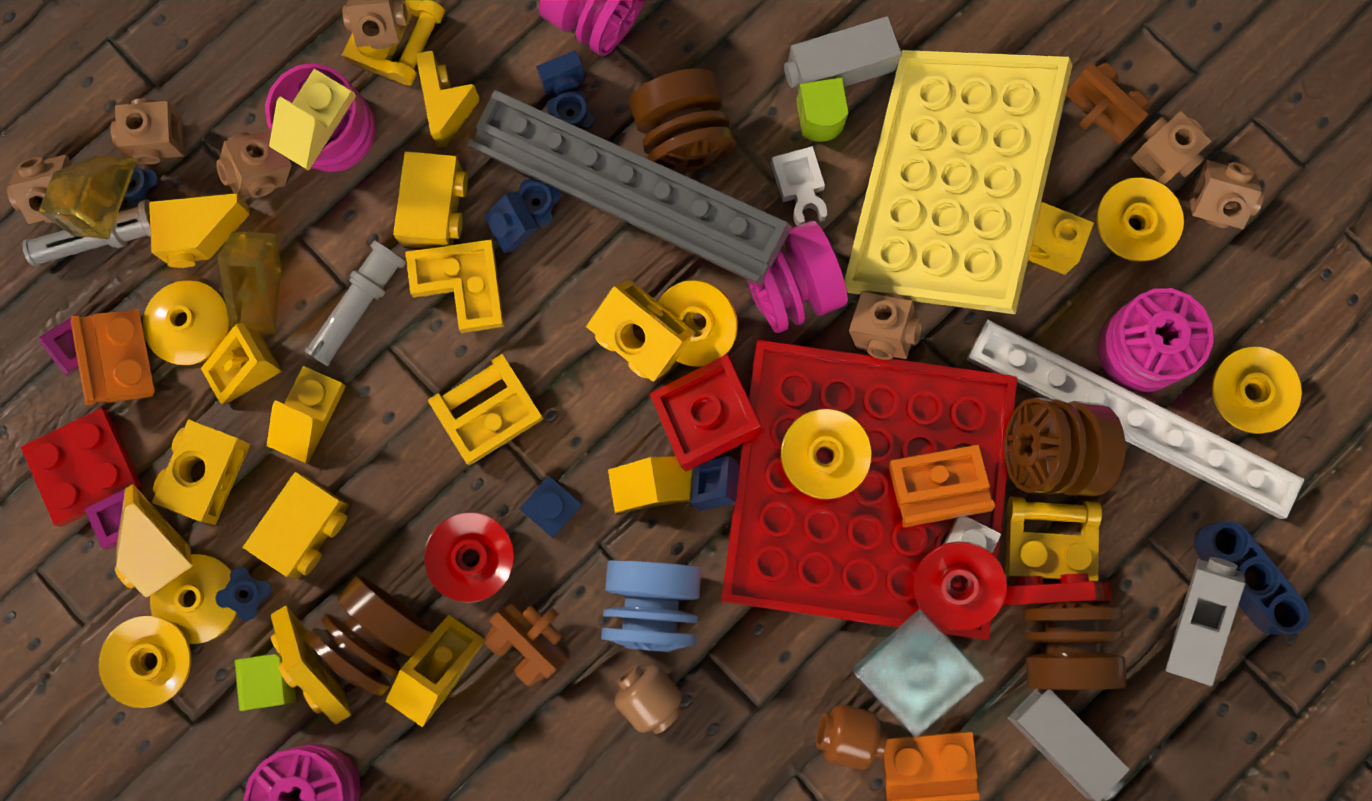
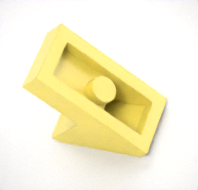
M314 69L292 103L282 97L278 98L269 147L309 171L356 95L348 88Z

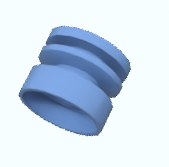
M608 561L605 591L625 597V604L620 607L604 609L603 616L623 618V629L602 628L601 639L612 641L628 649L671 652L672 650L687 646L696 647L697 635L679 634L676 632L677 622L698 623V616L679 611L678 605L679 601L699 598L701 568L654 562Z

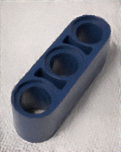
M1222 521L1207 524L1198 530L1194 538V548L1203 561L1208 562L1210 557L1221 558L1238 566L1237 571L1244 572V574L1248 567L1255 572L1257 578L1256 585L1251 589L1245 582L1238 605L1261 632L1267 634H1296L1307 626L1310 615L1305 601L1241 524L1234 521ZM1219 531L1228 540V547L1225 553L1219 551L1215 545V537ZM1278 603L1283 606L1286 615L1281 625L1277 623L1274 617V609Z

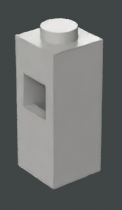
M886 16L791 45L788 62L784 63V71L789 86L791 88L797 87L798 91L802 83L842 78L843 86L845 87L896 71L902 54L889 18Z
M1210 557L1208 562L1200 559L1197 560L1167 656L1166 672L1213 686L1245 585L1244 572L1237 571L1238 566L1236 564L1216 557Z
M1035 689L1007 718L1085 798L1092 801H1100L1101 799L1106 801L1122 788L1124 781L1121 778L1130 769L1051 689Z

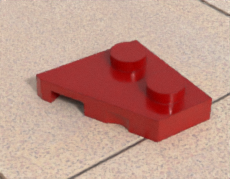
M1088 573L1060 575L1061 584L1044 585L1043 576L1015 577L1016 586L1007 587L1003 605L1112 600L1110 582H1089Z

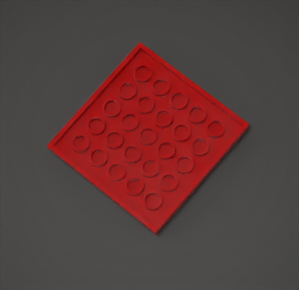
M757 340L749 399L765 432L742 443L737 499L733 507L720 602L989 640L991 620L972 630L955 631L936 625L919 608L914 593L916 570L920 562L930 551L943 545L955 518L903 527L902 513L898 506L889 464L892 460L979 445L990 485L991 499L994 500L995 507L991 512L969 515L967 517L1001 534L1007 468L1004 461V438L1007 424L1014 412L1017 376L897 359L883 360L869 355ZM830 409L851 416L864 429L871 445V464L865 479L852 492L839 498L819 499L801 492L788 479L782 465L781 448L788 429L798 418L815 410ZM821 448L816 453L820 463L828 464L832 461L833 456L830 450ZM1000 538L992 553L997 559L999 553ZM955 575L952 577L950 584L954 587H962L965 585L967 578L963 575Z

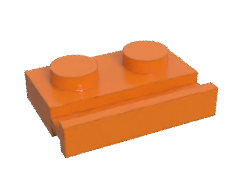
M139 309L98 313L87 317H79V315L71 317L70 322L85 405H92L95 402L103 401L108 403L153 397L155 391Z
M979 445L890 461L889 469L898 506L902 513L903 527L991 512L995 507L994 500L991 499L990 485Z
M963 731L887 738L886 749L882 756L886 801L980 800L976 781L978 778L973 732Z

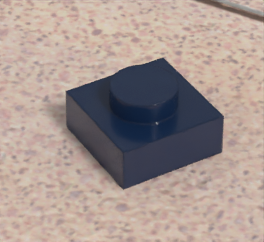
M576 50L536 66L540 84L546 97L555 93L560 95L565 92H571L579 86V83L585 81L582 63Z
M519 192L505 194L484 216L503 253L517 250L538 229Z
M730 456L709 460L693 468L690 505L702 511L736 503L739 462Z
M548 476L519 509L554 539L580 510L582 504Z

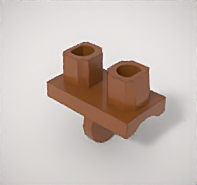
M1091 63L1068 88L1066 96L1087 114L1079 123V126L1086 130L1095 122L1120 145L1148 116L1145 110L1149 105V101L1139 91H1131L1125 94L1115 84L1119 80L1118 72L1108 63H1103L1098 67Z
M513 601L502 611L499 610L489 620L493 626L484 639V644L494 654L499 656L507 653L512 646L517 648L525 658L514 670L516 675L529 687L543 677L548 679L570 658L557 645L563 638V635L552 625L560 615L554 608L542 616L532 605L523 611Z

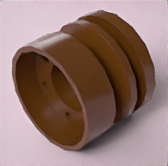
M700 68L678 70L657 77L634 91L629 98V104L637 130L646 135L642 140L644 152L649 154L647 159L679 174H684L719 161L736 147L734 133L729 129L730 121L728 115L718 111L722 107L723 99L714 73L708 69Z
M1045 398L1025 400L1014 410L1007 424L1004 438V461L1009 477L1017 488L1027 493H1064L1074 496L1103 495L1115 485L1122 472L1126 454L1125 433L1119 417L1110 407L1093 402L1072 401L1067 403L1058 399L1048 400Z
M356 575L337 598L342 608L350 617L346 621L336 615L326 613L321 620L332 634L322 629L314 628L307 636V642L323 658L326 665L353 685L361 686L378 696H383L389 690L391 684L381 671L397 677L401 666L391 655V652L395 649L402 654L412 657L433 632L421 618L391 594L365 577Z
M1096 601L1047 603L1033 609H1023L1024 621H1045L1046 631L1025 632L1026 640L1046 643L1047 653L1026 657L1027 688L1072 690L1127 688L1125 657L1103 652V643L1124 638V631H1102V620H1123L1122 608H1113Z

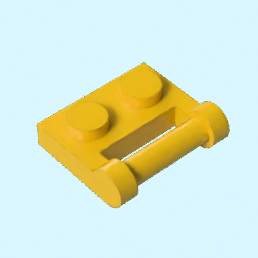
M405 0L409 12V21L412 15L419 17L399 62H391L399 43L384 49H374L371 46L356 47L353 32L342 53V57L347 63L403 85L411 86L417 75L414 70L417 65L416 53L423 52L435 24L441 23L445 9L431 0ZM404 26V29H403L401 38H402V36H403V34H404V31H405V29H406L407 26Z
M503 354L491 360L493 365L443 396L438 393L428 399L430 406L469 466L543 420V417ZM499 380H504L507 385L506 389L455 419L451 410Z
M1010 496L1007 504L1005 576H1043V579L1061 580L1060 575L1088 573L1089 582L1098 581L1099 526L1102 519L1100 502L1084 501L1083 505L1026 502L1024 497ZM1025 519L1080 522L1081 535L1024 532Z

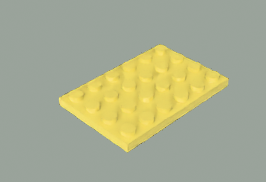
M902 50L844 280L848 293L860 295L861 292L882 296L887 293H895L915 302L1016 314L1072 70L1071 60L1069 57Z

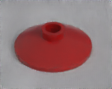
M479 513L457 514L443 521L430 535L424 553L425 570L432 585L447 598L465 603L479 602L496 594L508 581L514 565L513 544L506 530L494 519ZM470 550H476L480 557L478 564L473 567H468L464 562V556Z
M955 541L936 547L920 562L914 577L915 598L924 615L936 625L955 631L972 630L988 623L1000 611L1007 592L1005 572L998 559L986 548L971 542ZM963 575L967 578V581L962 587H954L950 584L952 577Z

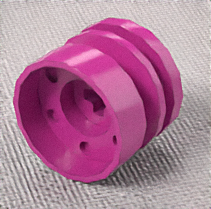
M540 0L539 13L542 18L564 32H570L576 28L577 41L585 45L590 43L592 51L598 55L605 56L612 52L626 36L636 21L645 0Z
M317 63L297 65L281 74L270 88L265 104L267 125L272 132L278 98L282 97L292 103L312 71L316 69L351 90L356 97L311 168L328 173L347 170L361 162L372 147L376 134L374 114L367 101L355 90L353 85L332 67Z
M816 221L806 222L790 230L785 240L786 252L779 251L772 267L768 268L763 278L765 281L762 286L746 279L757 308L764 314L769 325L776 333L788 330L787 314L794 324L800 325L804 323V301L808 303L818 316L847 305V290L840 266L826 235Z
M1173 288L1152 289L1135 297L1104 323L1097 341L1098 357L1106 374L1119 386L1134 392H1155L1195 373L1206 362L1214 342L1212 322L1204 307L1191 295ZM1157 330H1160V335H1156ZM1163 339H1167L1166 344H1163Z
M321 743L300 745L279 751L261 762L248 780L243 800L296 801V798L290 795V793L301 789L300 799L302 801H359L361 796L359 773L351 759L334 746Z

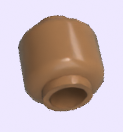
M634 665L617 681L620 689L615 696V706L638 732L646 733L652 731L654 734L661 733L682 712V709L679 707L682 693L659 666L650 665L641 669L638 665Z

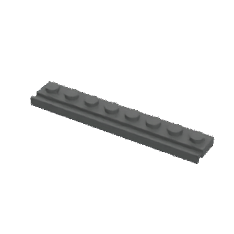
M494 90L475 127L478 131L473 140L469 139L467 143L469 147L477 152L760 286L763 285L765 281L763 278L768 268L772 267L792 228L788 222Z

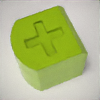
M842 78L800 84L797 95V108L802 136L816 142H825L837 137L842 132L848 116Z
M280 654L234 660L239 711L296 702L295 687L289 686L279 671L278 664L282 662Z

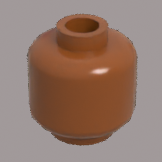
M837 705L830 713H823L816 735V747L822 750L824 759L828 763L857 770H866L873 763L875 757L882 758L884 755L887 733L884 730H880V722L874 712L846 705Z

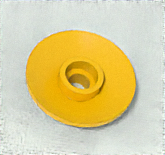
M1130 178L1115 184L1105 193L1097 209V227L1102 240L1111 251L1130 261L1147 262L1156 260L1171 251L1182 235L1184 216L1178 199L1166 186L1152 179ZM1129 218L1139 220L1141 230L1133 229L1129 224Z
M688 280L670 287L661 296L658 302L696 332L695 336L676 360L677 362L688 366L701 367L726 355L730 351L737 336V315L730 299L718 287L705 281ZM696 313L702 314L705 317L706 326L704 328L696 325L694 321Z
M179 281L162 288L150 300L143 316V333L150 349L161 359L176 365H195L206 361L230 330V313L225 300L212 287L197 281ZM180 313H186V323L182 326H176V317Z
M1247 347L1231 353L1219 364L1212 383L1213 399L1220 414L1232 426L1248 433L1263 434L1282 428L1295 416L1301 402L1302 389L1296 370L1285 357L1268 348ZM1246 386H1251L1256 391V398L1254 400H1250L1245 393Z
M821 409L801 416L791 425L783 439L781 460L788 479L801 492L819 499H834L852 492L865 479L871 464V445L864 429L851 416L836 410ZM826 448L831 451L833 458L830 463L822 464L818 461L816 453L819 449Z
M193 554L191 555L192 567L150 595V609L152 616L164 618L175 624L183 632L189 644H199L211 641L223 634L235 620L237 612L229 607H219L215 600L216 593L219 590L225 589L231 580L230 573L232 570L225 563L214 557ZM189 590L196 594V602L191 607H187L183 601L185 593Z
M155 616L135 617L121 623L109 634L99 656V674L107 692L118 702L134 708L158 706L173 698L185 684L191 668V650L183 632L172 622ZM150 653L155 654L158 660L153 670L148 669L145 664V659Z

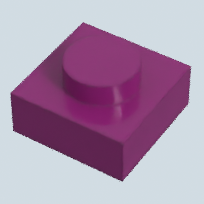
M71 318L41 335L38 341L66 376L79 369L70 322Z
M125 489L85 508V512L102 549L110 550L117 546Z

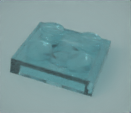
M921 609L853 667L854 674L915 737L921 734L984 679L982 672Z

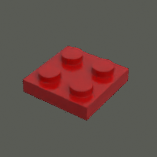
M727 354L650 393L679 465L685 472L765 432L739 375Z
M100 408L20 447L54 526L63 527L87 515L85 508L126 489L132 484L138 490L143 488L112 417L106 409Z

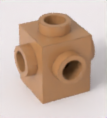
M348 0L342 9L345 28L348 32H353L356 47L388 48L395 43H399L404 26L409 25V12L405 0Z
M139 98L132 100L131 104L115 105L116 121H113L110 127L112 141L132 161L138 164L151 165L159 163L161 158L184 156L182 116L168 101L157 102L152 99Z
M1180 111L1169 122L1163 117L1155 122L1143 134L1148 141L1131 159L1152 180L1165 185L1178 172L1185 178L1205 159L1199 153L1212 141L1205 135L1202 126L1197 121L1188 118Z
M271 130L254 134L242 132L224 141L220 159L216 163L217 171L223 184L230 185L233 193H237L241 198L250 195L254 198L263 197L273 192L275 188L283 187L286 184L292 165L287 157L269 147Z
M66 154L43 160L41 157H34L18 164L7 187V194L13 208L17 211L21 210L28 224L42 220L46 223H53L64 219L69 213L80 210L85 190Z
M1205 160L1189 195L1192 215L1202 218L1209 224L1219 228L1232 226L1244 229L1250 215L1255 216L1259 212L1264 199V192L1261 190L1257 174L1251 168L1240 163L1224 165Z
M861 292L849 332L857 350L866 351L871 356L883 360H890L893 357L907 359L911 344L917 345L920 339L922 320L917 317L913 301L908 300L902 295L887 293L882 296Z

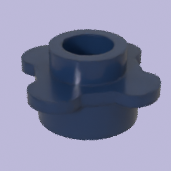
M581 90L562 93L557 98H551L547 102L546 109L550 115L578 128L589 129L595 121L593 113L589 112L586 107V95ZM569 110L574 111V115L571 117L566 114Z
M123 161L112 172L107 193L114 200L121 198L128 201L131 207H138L139 202L147 200L151 187L158 184V175L151 169L146 171L140 169L133 161ZM132 181H136V186L134 188L129 187V184Z
M533 179L524 180L520 184L519 194L537 225H549L552 222L551 212L553 206L560 201L559 190L551 186L547 187L545 184L536 182ZM538 199L540 200V204L538 206H534L532 204V201Z
M239 567L231 571V580L225 589L219 590L216 593L215 600L219 607H229L238 613L239 619L249 621L256 617V608L262 599L270 596L271 586L267 581H258L249 576L246 568ZM241 590L248 592V596L244 599L239 597Z

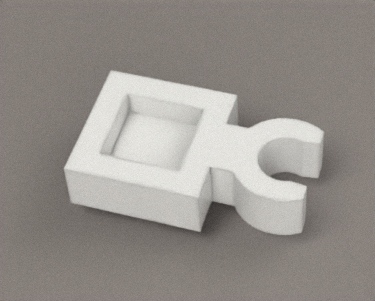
M813 146L772 157L771 166L782 201L786 202L795 199L796 205L793 212L795 224L799 226L805 223L802 211L807 208H812L817 212L820 222L825 221L827 207L821 198L815 196V193L824 191L825 184Z

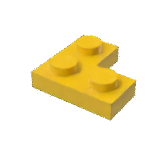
M492 240L405 252L410 294L413 298L454 292L458 326L461 333L504 327Z
M286 605L271 614L275 634L271 636V640L282 657V662L278 664V668L284 680L292 688L298 685L303 690L304 697L311 709L316 714L323 711L335 725L349 717L351 712L343 686L318 660L316 651L307 642V636L310 634V631Z

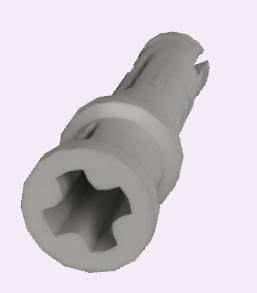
M148 199L141 201L138 207L118 213L113 209L105 211L100 216V220L67 228L38 238L24 240L22 248L25 258L31 266H38L41 263L75 255L108 244L113 248H121L127 246L130 240L148 235L151 237L149 202L151 201Z
M373 241L370 245L372 252L360 269L352 271L349 275L351 277L349 279V282L352 283L308 348L306 347L304 350L326 366L330 365V361L373 299L379 300L380 297L383 298L386 293L383 288L397 268H403L406 264V261L376 241Z

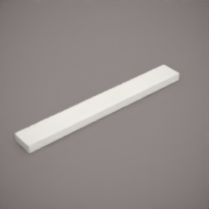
M990 320L984 323L966 359L991 373L1017 376L1018 387L1040 398L1048 400L1058 399L1067 403L1072 401L1093 402L1110 407L1120 419L1125 433V441L1279 519L1288 517L1303 484V478Z

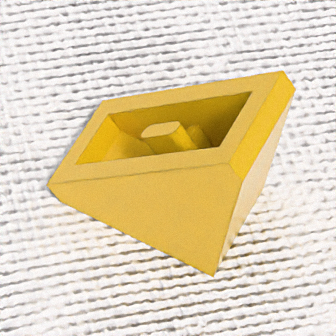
M245 323L235 324L201 368L221 405L233 401L282 372L262 335Z
M676 456L649 457L609 469L608 473L615 514L690 501L693 469L685 472L679 465Z

